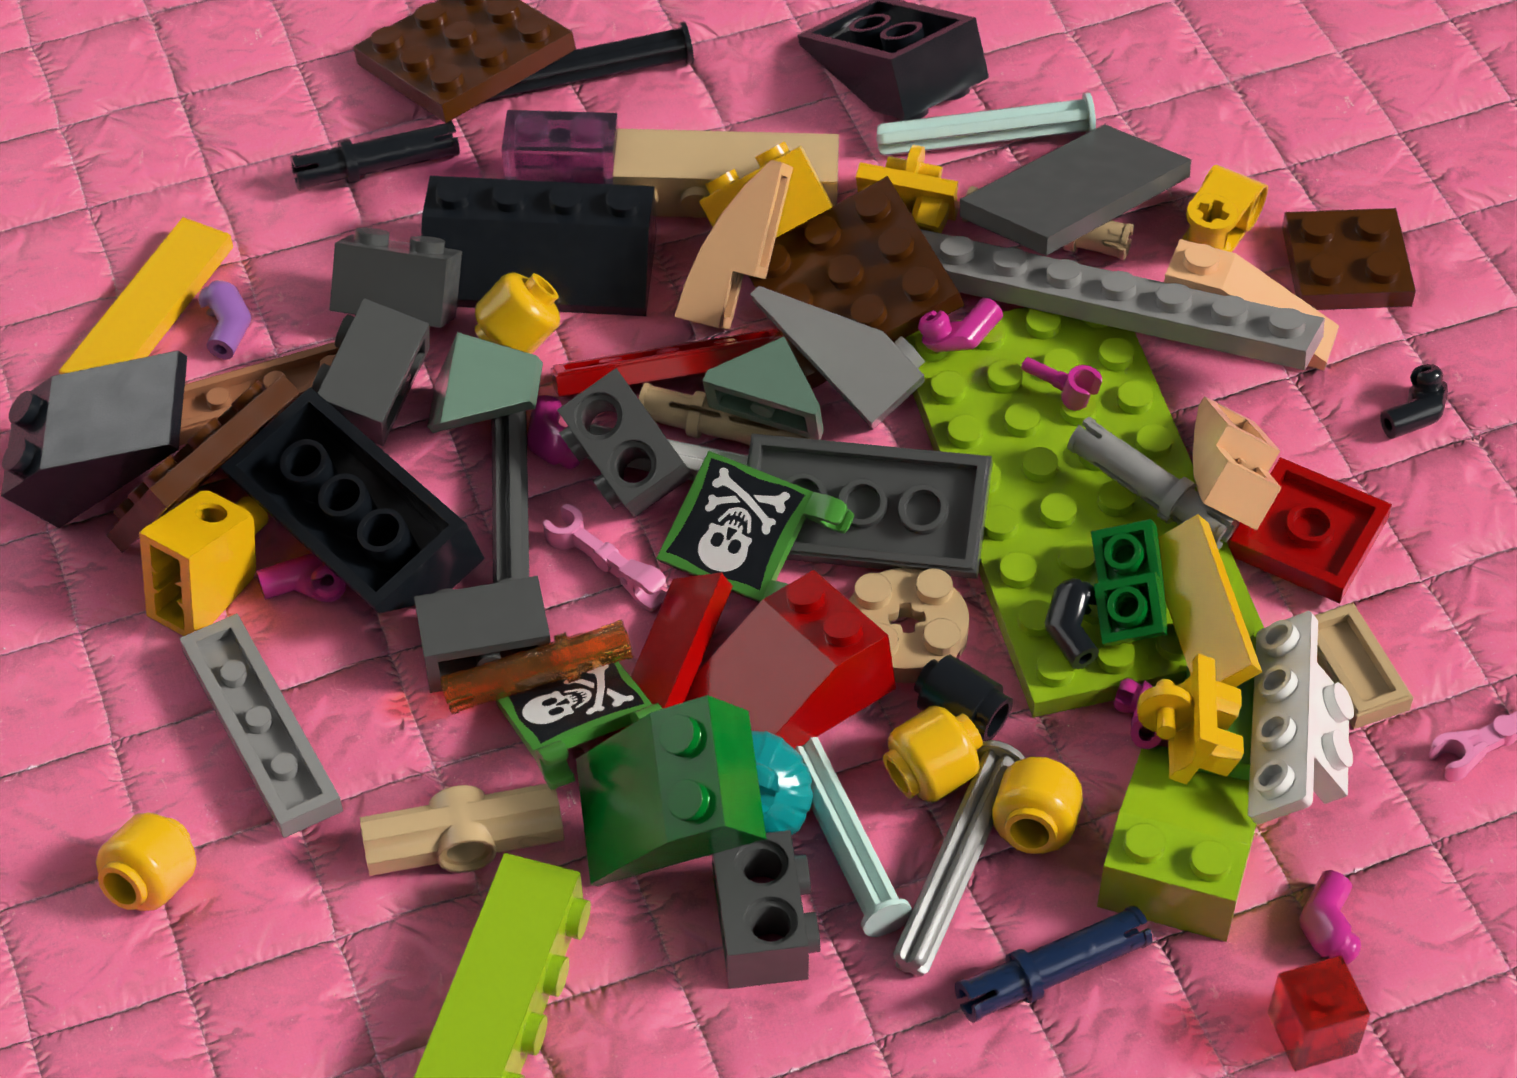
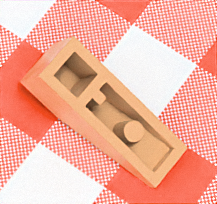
M1179 240L1166 271L1164 283H1179L1196 290L1224 296H1238L1246 301L1278 308H1293L1302 313L1324 317V336L1308 366L1325 370L1337 336L1338 324L1236 253L1217 249L1207 244Z

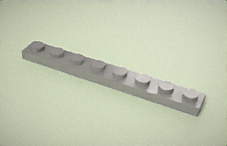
M920 229L955 287L961 293L1301 370L1306 369L1324 336V317L1302 313L1293 308H1278L1246 301L1238 296L1214 294L1188 288L1179 283H1164L1133 276L1124 271L1100 269L1082 265L1069 259L1059 260L1027 253L1019 248H1005L973 241L964 236H950Z

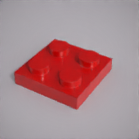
M1280 457L1270 475L1282 487L1257 530L1240 522L1229 541L1230 551L1233 557L1340 604L1385 526L1392 504Z

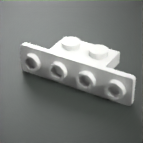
M1311 611L1303 612L1286 620L1276 621L1270 626L1259 630L1256 635V656L1262 673L1254 677L1248 816L1257 825L1308 808L1313 803V791L1324 804L1348 796V767L1353 764V753L1349 744V720L1354 716V708L1346 688L1341 683H1334L1317 663L1318 620Z

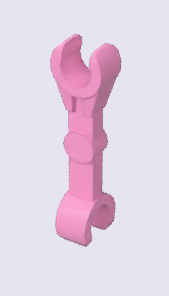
M565 504L560 508L563 521L570 525L568 527L558 528L547 519L543 521L545 538L549 545L557 549L578 548L589 556L600 570L604 572L610 571L618 577L624 588L645 610L654 611L662 605L667 594L661 590L666 584L664 574L652 565H647L633 559L627 560L613 544L609 542L603 543L585 530L582 513L576 506Z
M1517 711L1509 715H1500L1495 718L1493 723L1479 730L1446 732L1438 735L1432 742L1429 758L1434 760L1444 753L1456 754L1460 757V760L1453 761L1446 766L1444 777L1451 782L1465 778L1486 753L1500 746L1512 745L1517 738Z

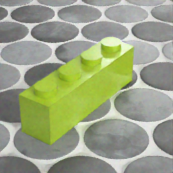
M504 853L414 1078H525L520 1073L527 1055L536 1056L545 1038L547 1016L543 1015L549 997L550 995L559 997L566 983L569 971V958L565 957L571 939L580 940L588 924L591 902L583 899L581 872Z

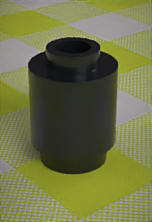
M951 654L943 657L940 661L935 659L929 661L920 672L914 686V691L919 694L917 707L920 710L924 711L931 706H940L947 709L955 717L964 713L974 723L983 741L992 740L1005 724L1013 705L1012 698L1003 693V686Z

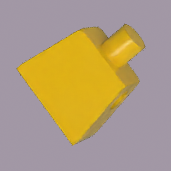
M199 491L141 530L139 537L146 616L182 636L213 624L251 582L256 573L255 534L267 525L269 520L267 512L250 496H243L234 504L211 491Z

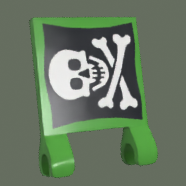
M708 451L656 559L661 563L693 576L722 572L732 584V592L760 603L764 598L788 585L776 580L806 517L830 530L843 534L848 531L854 519V513L847 509V505L838 498L810 491Z
M610 650L494 694L497 706L537 762L551 790L576 781L574 773H572L566 761L569 757L567 749L631 725L647 714L662 709L658 703L652 704Z

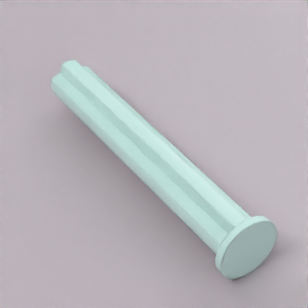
M1089 92L1083 93L1082 99L881 123L877 126L876 138L880 154L890 156L909 153L912 145L924 146L925 151L1078 132H1086L1087 134L1096 129V116L1093 98Z
M810 737L805 745L796 746L795 750L803 756V763L808 766L812 778L811 789L813 791L811 809L864 914L861 920V927L864 933L870 937H880L897 931L907 923L913 911L907 900L898 898L819 738Z

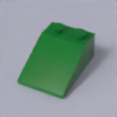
M706 695L651 712L576 758L591 885L601 886L766 839L749 711Z

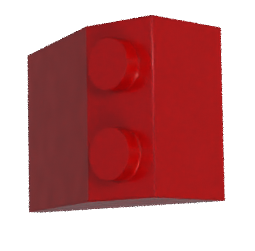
M812 570L764 598L696 673L684 702L709 695L749 711L751 731H768L782 737L795 749L796 746L805 745L810 737H818L896 689L889 636L815 570Z

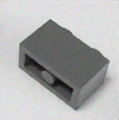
M356 228L355 234H351L335 243L329 311L356 315L363 298L425 321L432 327L441 328L456 318L462 251L445 248V240L429 236H413L410 238V243L389 240L390 233L386 230Z
M363 298L355 317L346 315L335 339V347L339 348L331 366L322 364L319 368L312 389L374 443L384 446L430 349L429 323Z
M538 576L521 579L506 578L491 584L462 589H442L432 594L414 597L430 693L554 671L550 633Z

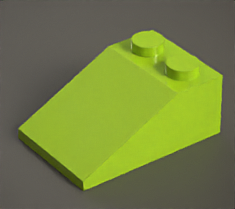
M1157 745L1151 749H1141L1118 814L1104 862L1097 907L1120 913L1127 907L1134 905L1142 911L1147 921L1227 942L1257 826L1248 816L1249 781L1197 771L1186 785L1169 779V752L1167 747Z

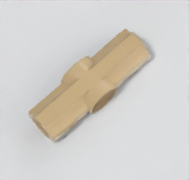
M547 784L486 795L483 790L474 786H453L436 793L430 799L429 805L360 817L369 876L438 863L441 868L447 871L457 873L471 872L490 864L498 852L564 840L556 789L551 790Z

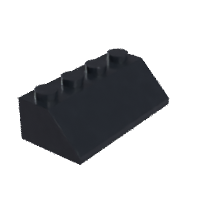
M449 176L429 177L422 213L421 236L445 240V248L462 251L457 307L475 308L481 298L502 276L515 272L527 278L535 273L548 281L559 296L554 302L559 312L646 316L657 235L654 186Z
M311 387L221 466L223 472L378 614L415 606V596L432 594L442 589H453L485 559L467 523Z

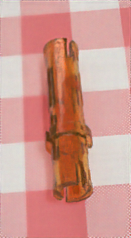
M621 619L601 626V628L570 637L567 632L555 635L554 642L541 645L540 647L512 654L464 671L440 676L443 693L447 704H449L450 712L454 715L474 706L496 701L565 678L568 683L580 680L581 673L607 664L634 658L631 642L623 620Z

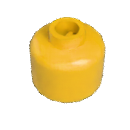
M515 272L508 273L502 276L476 304L475 318L478 324L475 326V332L479 339L533 354L560 325V313L554 303L559 296L552 285L538 274L534 273L527 278Z
M931 706L896 727L888 737L889 751L883 755V761L890 777L907 798L911 799L917 795L924 801L936 802L969 782L979 772V758L976 750L983 746V740L974 723L964 713L955 717L943 707Z
M1028 757L1017 760L1003 774L992 808L993 825L1000 837L1019 851L1031 854H1044L1059 850L1070 841L1076 829L1083 802L1082 785L1075 773L1061 762L1047 757Z
M150 812L139 813L131 817L100 847L96 859L98 882L104 895L120 908L127 910L136 909L139 911L157 910L168 902L192 877L197 863L194 846L191 843L187 829L175 819Z

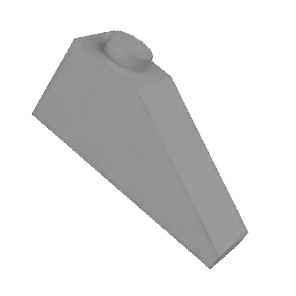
M758 286L750 293L753 302L872 429L878 426L925 382L924 374L918 369L925 361L902 336L893 342L881 330Z

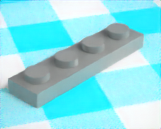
M238 613L179 638L184 655L282 837L286 838L343 812L340 796Z

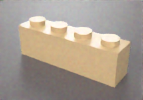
M617 129L613 184L654 186L656 216L707 218L699 203L702 198L710 194L705 186L706 183L734 168L739 177H743L760 167L755 159L756 156L785 141L790 151L800 145L802 146L834 206L837 204L839 134Z

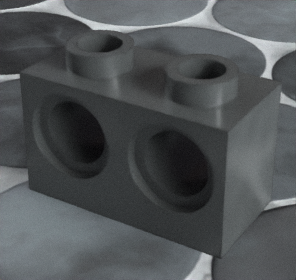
M617 368L557 410L568 425L559 434L579 462L588 456L591 457L602 473L592 481L613 510L623 503L635 518L693 476ZM605 411L617 413L616 425L610 432L604 435L591 434V423L598 414ZM637 458L651 460V470L645 479L636 483L624 481V470L631 461Z
M791 831L766 833L765 840L712 854V874L728 988L808 980L809 953L820 952V936L816 912H803L801 895L811 894L809 866L806 854L794 856ZM759 876H766L774 879L773 881L768 883H756L751 881L752 878ZM774 933L784 938L768 942L758 937L763 934Z

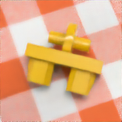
M912 145L907 160L888 156L885 167L859 163L856 174L858 192L888 176L909 212H912V216L920 229L942 233L948 219L956 221L959 210V202L957 201L958 181L941 178L942 166L924 163V146Z
M1197 653L1192 660L1191 676L1184 682L1175 685L1169 679H1162L1156 683V686L1147 689L1140 695L1137 701L1138 720L1144 727L1156 732L1159 738L1168 739L1169 779L1187 785L1199 768L1227 777L1244 754L1243 736L1226 731L1239 715L1242 706L1241 689L1216 680L1215 659Z

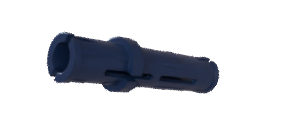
M1132 905L1118 914L1029 953L1023 949L1006 955L1005 963L955 983L956 997L960 999L967 996L968 999H971L960 1004V1007L968 1020L974 1023L981 1020L982 1017L1020 1000L1029 1004L1043 998L1044 990L1138 948H1145L1151 945V929H1145L1140 932L1137 929H1133L1148 921L1142 911L1137 906Z

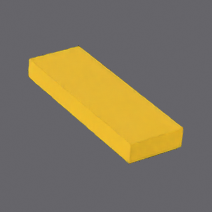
M1197 514L1158 537L1166 605L1190 675L1192 673V660L1199 653L1215 659L1217 681L1237 687L1262 673L1210 525Z

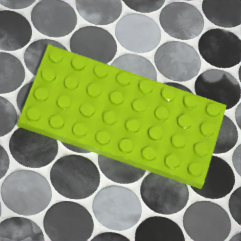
M1024 307L1004 311L1003 318L980 344L972 350L934 352L923 344V335L920 331L906 337L905 339L925 361L918 368L924 374L925 382L912 394L933 450L992 457L993 465L979 574L1032 717L1112 701L1115 699L1120 681L1126 678L1133 679L1140 684H1143L1145 680L1153 687L1162 679H1169L1175 685L1184 682L1187 663L1167 605V635L1107 647L1102 644L1097 605H1089L1092 611L1090 614L1084 615L1081 626L1098 648L1099 655L1091 664L1082 669H1073L1046 631L1044 623L1054 589L1063 581L1076 578L1089 582L1093 586L1095 583H1098L1091 531L1152 519L1157 525L1159 537L1178 526L1176 522L1165 523L1157 517L1159 513L1157 509L1103 473L1096 466L1067 449L1069 439L1079 425L1084 430L1086 429L1082 425L1084 419L1088 417L1093 418L1096 423L1126 442L1179 480L1186 477L1195 483L1192 461L1136 333ZM1029 357L1067 374L1075 366L1088 365L1095 368L1101 374L1102 384L1098 394H1090L1085 408L1074 411L1064 405L1061 399V390L1021 369L1022 363L1025 358ZM1220 540L1223 542V545L1219 549V553L1256 653V635L1264 626L1227 542Z

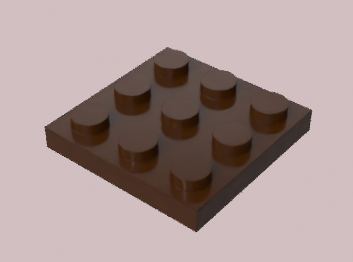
M437 0L418 7L413 14L391 26L376 30L371 37L353 46L359 66L447 123L576 50L571 30L521 0Z
M888 176L776 237L766 279L749 276L755 289L761 286L881 330L893 342L900 336L906 338L919 331V321L926 313L934 310L937 313L944 311L948 315L964 306L959 291ZM787 338V343L811 389L825 383L827 380Z
M284 374L268 388L259 380L256 381L218 419L214 417L187 441L188 444L173 457H167L142 479L143 482L113 511L120 521L106 536L122 553L140 538L139 532L179 505L265 428L300 393Z

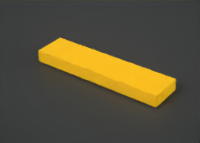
M182 217L60 368L59 374L148 357L233 249L231 234Z

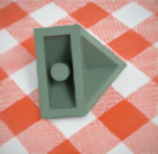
M457 332L435 382L427 427L432 433L536 408L543 362L536 355Z
M785 337L706 371L703 385L709 408L811 439H821L824 428L820 404Z

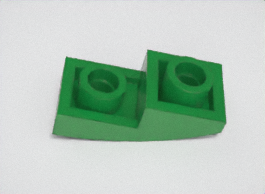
M1152 519L1091 531L1098 583L1094 584L1102 644L1107 647L1167 635L1165 588L1157 525Z

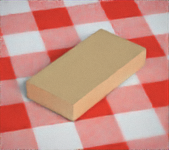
M1350 603L1314 615L1318 620L1317 663L1334 683H1341L1348 691L1354 708V716L1349 720L1352 728L1357 729L1409 711L1413 696L1355 604Z

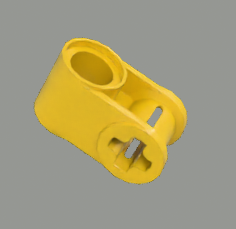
M1217 164L1214 165L1206 175L1201 188L1188 204L1186 217L1190 226L1183 235L1182 240L1207 244L1217 249L1233 252L1245 233L1250 231L1258 220L1267 198L1268 185Z

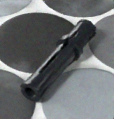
M452 121L441 125L352 144L350 139L338 141V147L299 156L292 155L290 160L293 174L297 175V178H295L298 190H304L306 187L346 179V182L350 184L359 182L361 175L451 155H460L458 137L453 138V133H456L455 126Z

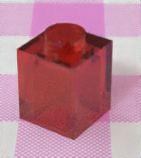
M1341 955L1278 973L1268 1009V1016L1295 1072L1357 1054L1370 1012Z

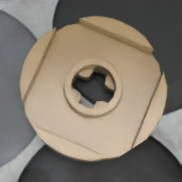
M896 568L880 573L865 574L855 583L854 593L849 601L888 634L895 682L915 683L922 669L932 659L940 661L949 654L956 657L958 653L961 656L968 640L969 612L962 595L953 587L951 576L945 571L935 568L927 570ZM902 617H910L919 621L915 624L914 632L910 633L903 632L900 624L891 623Z

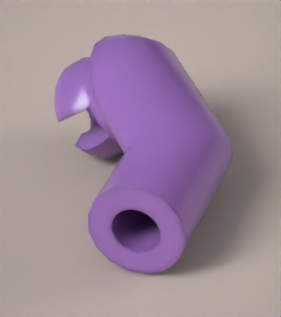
M216 280L201 290L198 297L200 308L209 306L210 308H208L206 314L216 317L218 320L207 342V349L218 358L230 359L233 357L251 322V313L237 287L229 282Z

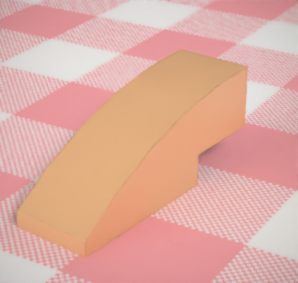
M770 160L745 184L723 211L699 250L685 281L674 317L716 328L731 329L744 274L766 279L793 170L792 166Z
M1204 396L1198 406L1193 441V475L1197 492L1203 504L1257 530L1282 488L1269 473L1280 450L1254 421Z

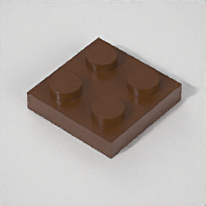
M1396 208L1285 212L1282 231L1295 294L1316 310L1412 307L1416 289Z

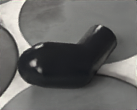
M1425 364L1416 367L1410 375L1413 386L1409 389L1407 403L1381 412V425L1389 438L1394 439L1427 427L1442 417L1448 395V385L1442 381L1443 371L1438 366Z
M1076 578L1067 579L1054 589L1044 623L1046 631L1073 669H1082L1091 664L1099 655L1098 648L1081 626L1084 615H1088L1092 611L1089 605L1097 604L1094 586L1089 582Z

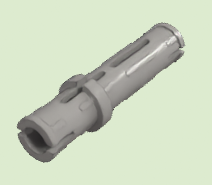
M1091 417L1083 420L1082 425L1086 427L1085 430L1080 425L1075 429L1069 439L1067 449L1078 454L1157 509L1159 512L1157 517L1165 523L1176 522L1180 525L1199 514L1209 523L1218 550L1223 545V542L1220 540L1227 542L1231 537L1238 521L1203 504L1199 493L1195 491L1196 484L1186 477L1179 480L1126 442L1107 431Z

